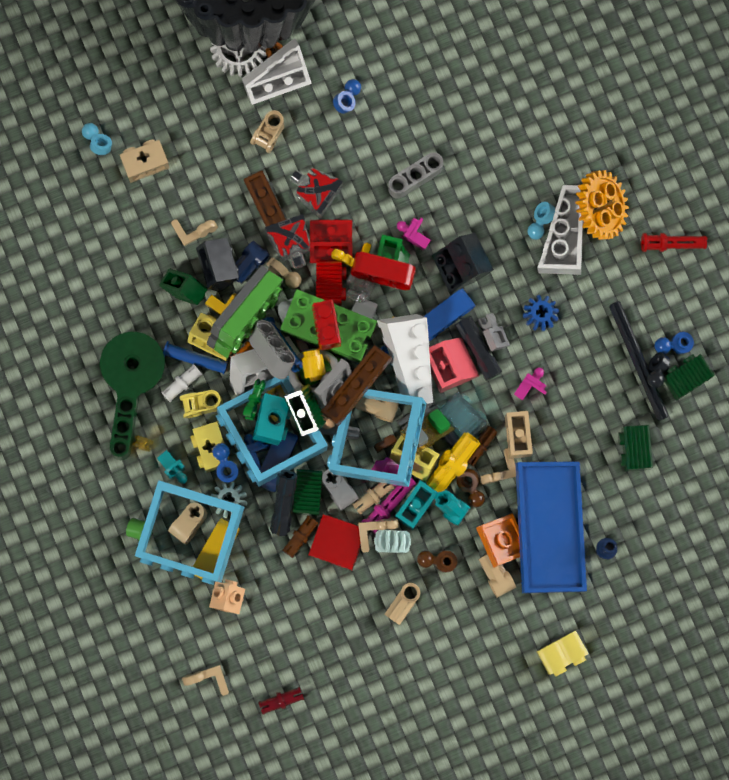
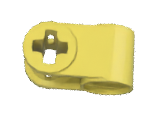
M214 390L180 396L185 411L183 414L184 418H193L202 414L216 412L217 407L223 404L221 396ZM211 396L218 398L214 406L207 405V399Z

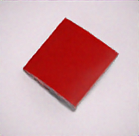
M310 220V263H316V261H337L331 257L334 249L341 250L345 254L352 256V220Z
M323 514L308 555L333 565L353 570L361 548L359 526Z

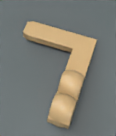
M175 219L171 222L184 246L200 237H206L209 232H215L218 228L214 220H208L200 224L197 230L186 235L178 220Z
M508 448L504 449L508 470L480 476V481L483 485L516 477L514 459H509Z
M390 518L358 523L362 552H369L370 550L369 530L399 528L398 519Z
M220 665L182 677L184 686H188L215 676L221 694L224 696L229 693Z

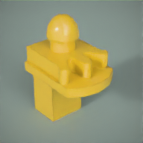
M234 293L226 304L211 294L205 305L221 315L237 294Z

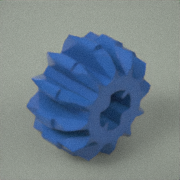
M540 295L536 296V301L530 298L528 300L530 305H525L523 308L527 311L523 314V318H530L526 325L535 324L533 327L534 331L537 330L538 326L541 327L542 332L546 330V325L549 328H553V322H557L559 319L554 315L559 313V309L552 308L556 302L548 303L549 296H546L544 301L541 300ZM539 309H542V312H546L544 317H539L540 314L537 316L536 313Z

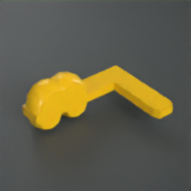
M365 242L361 252L369 253L371 244ZM338 249L332 251L331 257L333 259L342 261V263L351 267L353 266L354 258L351 255L345 254Z

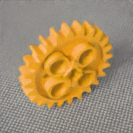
M599 170L586 174V178L581 179L583 184L578 185L581 192L576 193L579 197V201H575L579 205V209L576 212L581 213L579 221H584L582 228H588L587 234H592L593 238H598V240L612 239L618 236V232L623 231L622 226L626 225L624 218L628 217V215L625 213V210L629 209V207L625 205L628 198L623 197L625 190L620 189L622 183H616L617 176L612 177V172L606 173V170Z

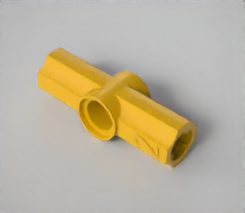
M464 432L453 448L446 450L441 455L439 466L426 482L427 485L436 492L446 490L456 476H461L468 466V459L481 444L479 440L470 433Z

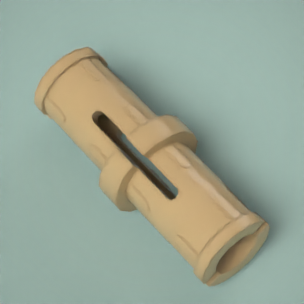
M380 482L372 490L369 488L366 491L367 494L352 505L356 509L363 504L357 510L361 515L374 503L378 504L380 502L379 499L395 489L394 486L390 484L383 488L387 483Z

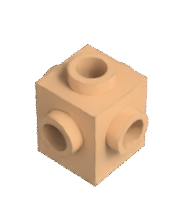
M225 579L224 583L215 582L209 607L239 614L245 589L238 587V582Z

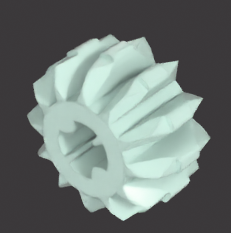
M233 481L230 483V488H227L225 482H222L223 490L216 486L215 490L219 495L211 494L212 497L222 500L225 496L232 495L235 504L247 506V501L240 500L247 497L246 492L238 494L242 490V486L239 485L234 490L235 483ZM217 508L216 514L219 515L223 509ZM224 510L223 517L227 518L230 511Z
M378 530L374 538L375 550L388 553H407L411 545L410 533L397 530Z

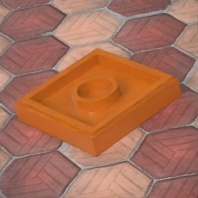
M513 513L476 528L493 568L520 558L519 526Z

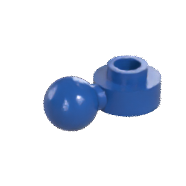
M355 79L348 80L345 84V91L335 95L333 104L338 112L345 114L354 109L356 104L354 96L358 95L361 91L359 81Z
M680 332L674 335L671 340L665 337L658 338L654 347L657 352H663L664 354H667L671 349L677 354H686L693 348L694 340L689 333ZM681 339L686 341V346L681 344Z
M218 443L212 450L213 456L220 461L216 468L217 477L223 482H232L238 476V467L234 462L228 461L229 447L224 443ZM225 467H229L231 469V473L229 475L223 474V469Z

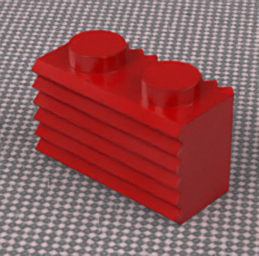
M316 261V297L325 301L333 300L334 304L342 306V301H346V288H342V280H346V267H342V261Z
M333 300L313 303V319L319 349L327 350L341 347V338Z

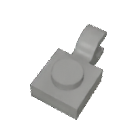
M493 313L486 314V318L478 319L480 327L486 329L483 334L491 351L505 349L510 346L503 327H498Z

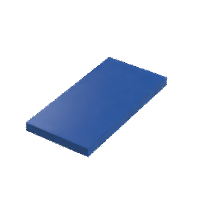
M580 462L515 463L522 593L586 592Z

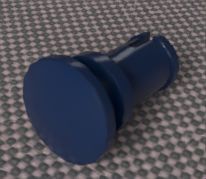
M610 538L601 539L596 545L597 555L606 560L613 558L617 553V543Z

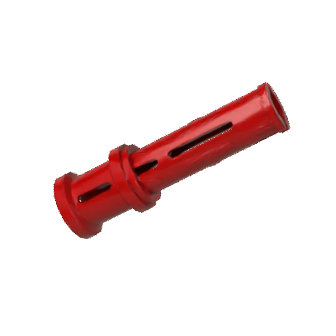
M642 233L641 236L642 252L647 250H660V252H664L667 249L707 248V236H667L664 233H660V235Z

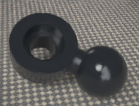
M663 352L656 353L649 362V369L652 372L648 375L647 382L653 388H659L663 385L665 379L662 373H665L670 367V358Z

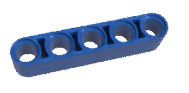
M463 288L423 316L427 318L429 341L476 306ZM384 345L381 350L389 355L387 346Z

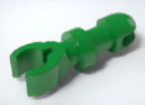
M260 379L255 381L254 390L249 395V402L243 411L245 419L254 420L257 413V404H260L262 400L260 396L265 389V380H262L261 383Z

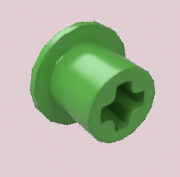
M131 518L126 528V535L140 540L145 521Z

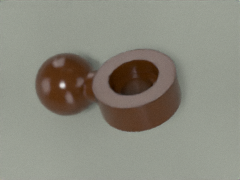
M466 469L461 476L457 477V485L462 491L469 492L468 502L472 507H481L485 502V496L481 491L477 490L480 482L479 475L472 469ZM466 477H471L472 482L467 481Z
M425 550L418 554L417 562L423 568L435 565L440 572L447 573L456 568L457 557L451 551H442L434 556L430 551ZM445 557L450 559L448 566L443 563Z

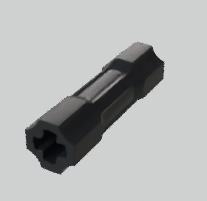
M472 316L456 323L455 327L471 350L485 381L502 373L495 357L490 354L481 338L479 329Z
M281 470L277 474V492L270 531L278 536H286L290 532L291 509L293 495L296 491L297 475L289 470Z

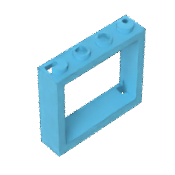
M289 376L285 379L274 377L266 381L265 389L261 394L278 385H281L285 394H288L294 388L290 383ZM253 388L218 406L216 418L221 427L225 426L227 429L226 437L231 446L236 445L238 449L236 455L241 464L246 463L249 469L247 471L249 479H251L252 483L256 481L259 487L276 478L281 470H291L327 451L328 445L319 430L308 435L314 446L261 473L227 413L248 402V397L252 394Z
M368 389L362 398L412 405L398 473L392 474L340 465L352 410L338 426L337 434L333 435L332 446L334 448L332 455L328 457L327 466L334 475L409 487L427 403L421 397Z
M158 480L135 556L141 558L140 562L152 566L153 562L161 564L160 569L173 572L175 568L182 571L181 575L189 578H194V575L203 577L202 582L214 585L215 581L222 582L245 507ZM164 492L232 512L213 573L145 552Z

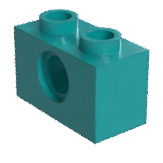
M267 393L263 395L253 440L277 446L281 440H285L288 428L284 426L286 419H290L291 413L283 397ZM271 415L276 416L279 423H270L268 417Z
M420 480L395 518L413 531L438 492Z

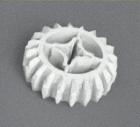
M214 45L210 48L211 53H214L212 55L213 61H217L216 66L222 67V72L224 73L230 69L231 76L235 74V71L238 72L239 77L242 76V71H246V74H248L250 68L255 69L257 67L256 64L260 65L263 62L261 58H266V52H264L266 48L262 46L246 61H243V58L248 54H252V52L244 48L241 49L240 56H238V51L229 50L226 45ZM223 53L234 56L236 62L228 60Z

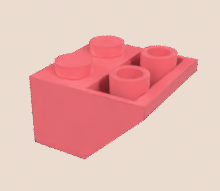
M462 338L442 341L429 347L431 375L440 393L479 377V373Z

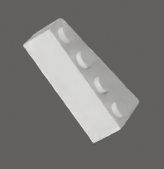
M576 185L562 186L541 260L539 261L538 273L581 275L583 220L579 221L581 213L576 212L579 209V205L575 203V201H579L576 193L581 192Z
M414 314L377 320L378 326L383 333L384 344L387 346L389 355L392 357L390 363L396 374L395 378L400 394L421 397L427 404L433 403L427 318Z

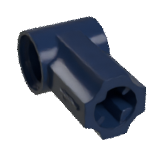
M254 240L244 249L242 256L235 263L239 271V278L236 281L241 285L270 256Z

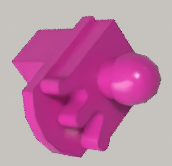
M420 217L418 220L413 218L409 225L404 221H399L396 225L397 229L404 232L401 238L421 250H425L431 240L417 232L423 218Z
M538 367L532 375L528 373L514 395L523 400L532 386L546 395L547 392L544 390L546 385L539 381L544 375V370Z
M387 457L385 460L376 461L371 470L397 474L399 465Z

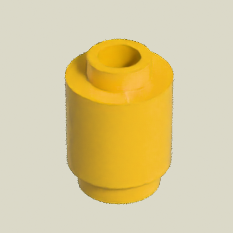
M320 349L302 352L303 357L301 360L303 362L305 378H309L310 382L321 380L322 375L326 374V369Z

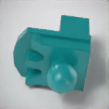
M167 450L157 457V460L166 469L164 473L171 480L176 478L180 484L187 482V476L183 473L185 466L180 460L176 461Z

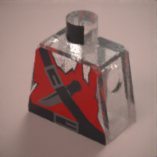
M311 168L306 176L296 170L290 178L291 182L299 186L295 191L297 199L319 219L323 217L343 188V181L314 168Z
M303 214L265 227L266 236L281 261L291 259L294 269L306 265L303 254L310 251V245Z

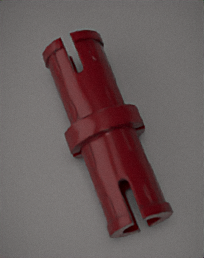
M300 686L282 694L278 692L276 693L277 696L259 701L260 708L269 705L261 709L262 714L265 715L279 708L283 710L287 705L304 700L302 694L293 696L301 693Z

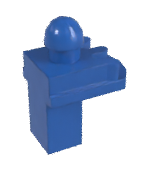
M246 434L244 443H246L248 451L260 470L261 466L257 453L268 450L270 444H265L261 441L254 442L253 436Z

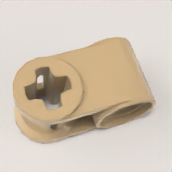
M276 110L268 112L253 134L250 143L252 145L257 144L266 149L267 153H270L284 129L282 114ZM277 118L280 120V123L277 126H271L269 121Z
M190 503L172 523L168 532L183 544H188L206 520V509L199 503ZM194 509L200 513L199 517L194 516L192 513Z

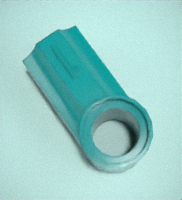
M447 490L438 492L434 497L435 505L444 513L442 516L459 526L470 507Z

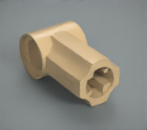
M361 398L354 408L392 423L399 403Z
M488 554L479 559L496 598L516 588L514 580L503 565L493 568Z
M414 583L405 584L384 615L400 625L419 599V587ZM411 586L417 590V595L414 599L405 597L404 591L407 587Z

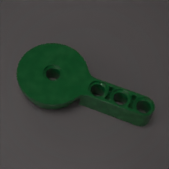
M125 332L115 336L106 344L100 358L102 376L105 382L117 393L110 451L113 457L120 461L126 460L131 454L139 396L150 391L158 384L165 369V358L161 347L152 337L141 332ZM135 359L139 365L136 369L131 370L128 368V364ZM124 403H131L133 405L132 409L128 412L122 411L121 407ZM126 423L129 425L127 432L121 433L118 431L121 424ZM118 445H125L126 450L124 453L117 454L115 452V448Z

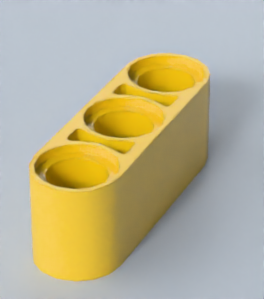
M222 518L218 521L193 567L211 573L214 572L229 524L228 521Z

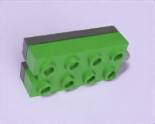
M261 265L214 322L207 345L227 359L232 353L236 354L243 345L241 343L243 339H249L257 321L263 320L266 317L265 312L267 309L272 310L278 302L277 297L282 291L280 286L283 279L270 270L268 272V269Z
M297 289L292 299L282 301L278 305V314L282 321L281 333L319 348L312 305L313 303L325 300ZM334 304L341 347L327 349L326 351L359 365L367 351L368 345L365 342L366 340L371 341L377 321Z

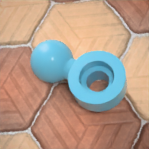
M85 124L82 128V135L86 139L91 140V151L98 155L108 154L112 146L111 138L104 134H98L99 130L95 124Z
M541 202L536 207L534 212L536 222L532 223L527 230L530 238L537 240L544 235L543 225L550 223L555 214V207L548 202Z

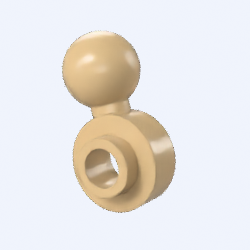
M273 257L266 264L269 267L268 272L270 270L275 275L284 278L287 287L295 289L300 286L302 279L297 272H289L281 262Z

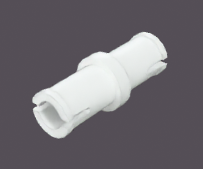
M193 364L180 377L176 376V380L161 393L169 402H172L183 390L187 391L189 389L188 386L202 373Z

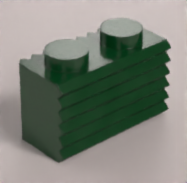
M171 268L168 269L159 283V286L174 296V298L194 305H198L204 299L208 289L190 274Z
M692 354L683 360L684 365L679 368L675 365L665 372L667 376L664 377V383L676 401L715 376L701 354L696 357Z
M309 384L291 390L283 396L301 437L318 431L326 424L325 417L320 412L321 409L317 404L318 401L315 400L316 397L313 396L314 393Z
M649 425L623 427L621 432H618V443L623 445V454H620L621 467H625V472L651 470L653 468Z
M297 469L296 491L292 502L293 514L319 516L323 471Z

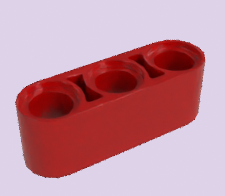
M357 252L351 269V275L358 279L396 289L410 290L416 268L408 263L366 252Z

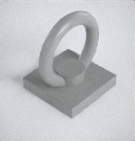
M320 350V354H323V359L329 362L332 370L322 377L318 387L311 388L321 410L351 375L349 363L343 359L338 362L336 357L326 350ZM302 352L297 355L300 360L303 357ZM290 370L289 380L293 388L296 389L304 386L300 383L297 372Z

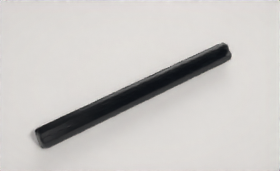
M614 302L609 306L655 416L658 421L664 420L669 415L657 388H653L648 384L647 377L651 372L621 302Z

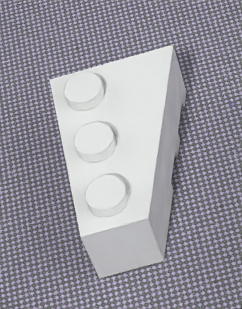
M295 38L242 78L247 96L252 105L312 84L300 46Z
M285 337L296 355L300 354L291 339ZM254 349L231 357L229 385L236 396L253 389L257 379H260L261 383L262 380L266 382L274 378Z

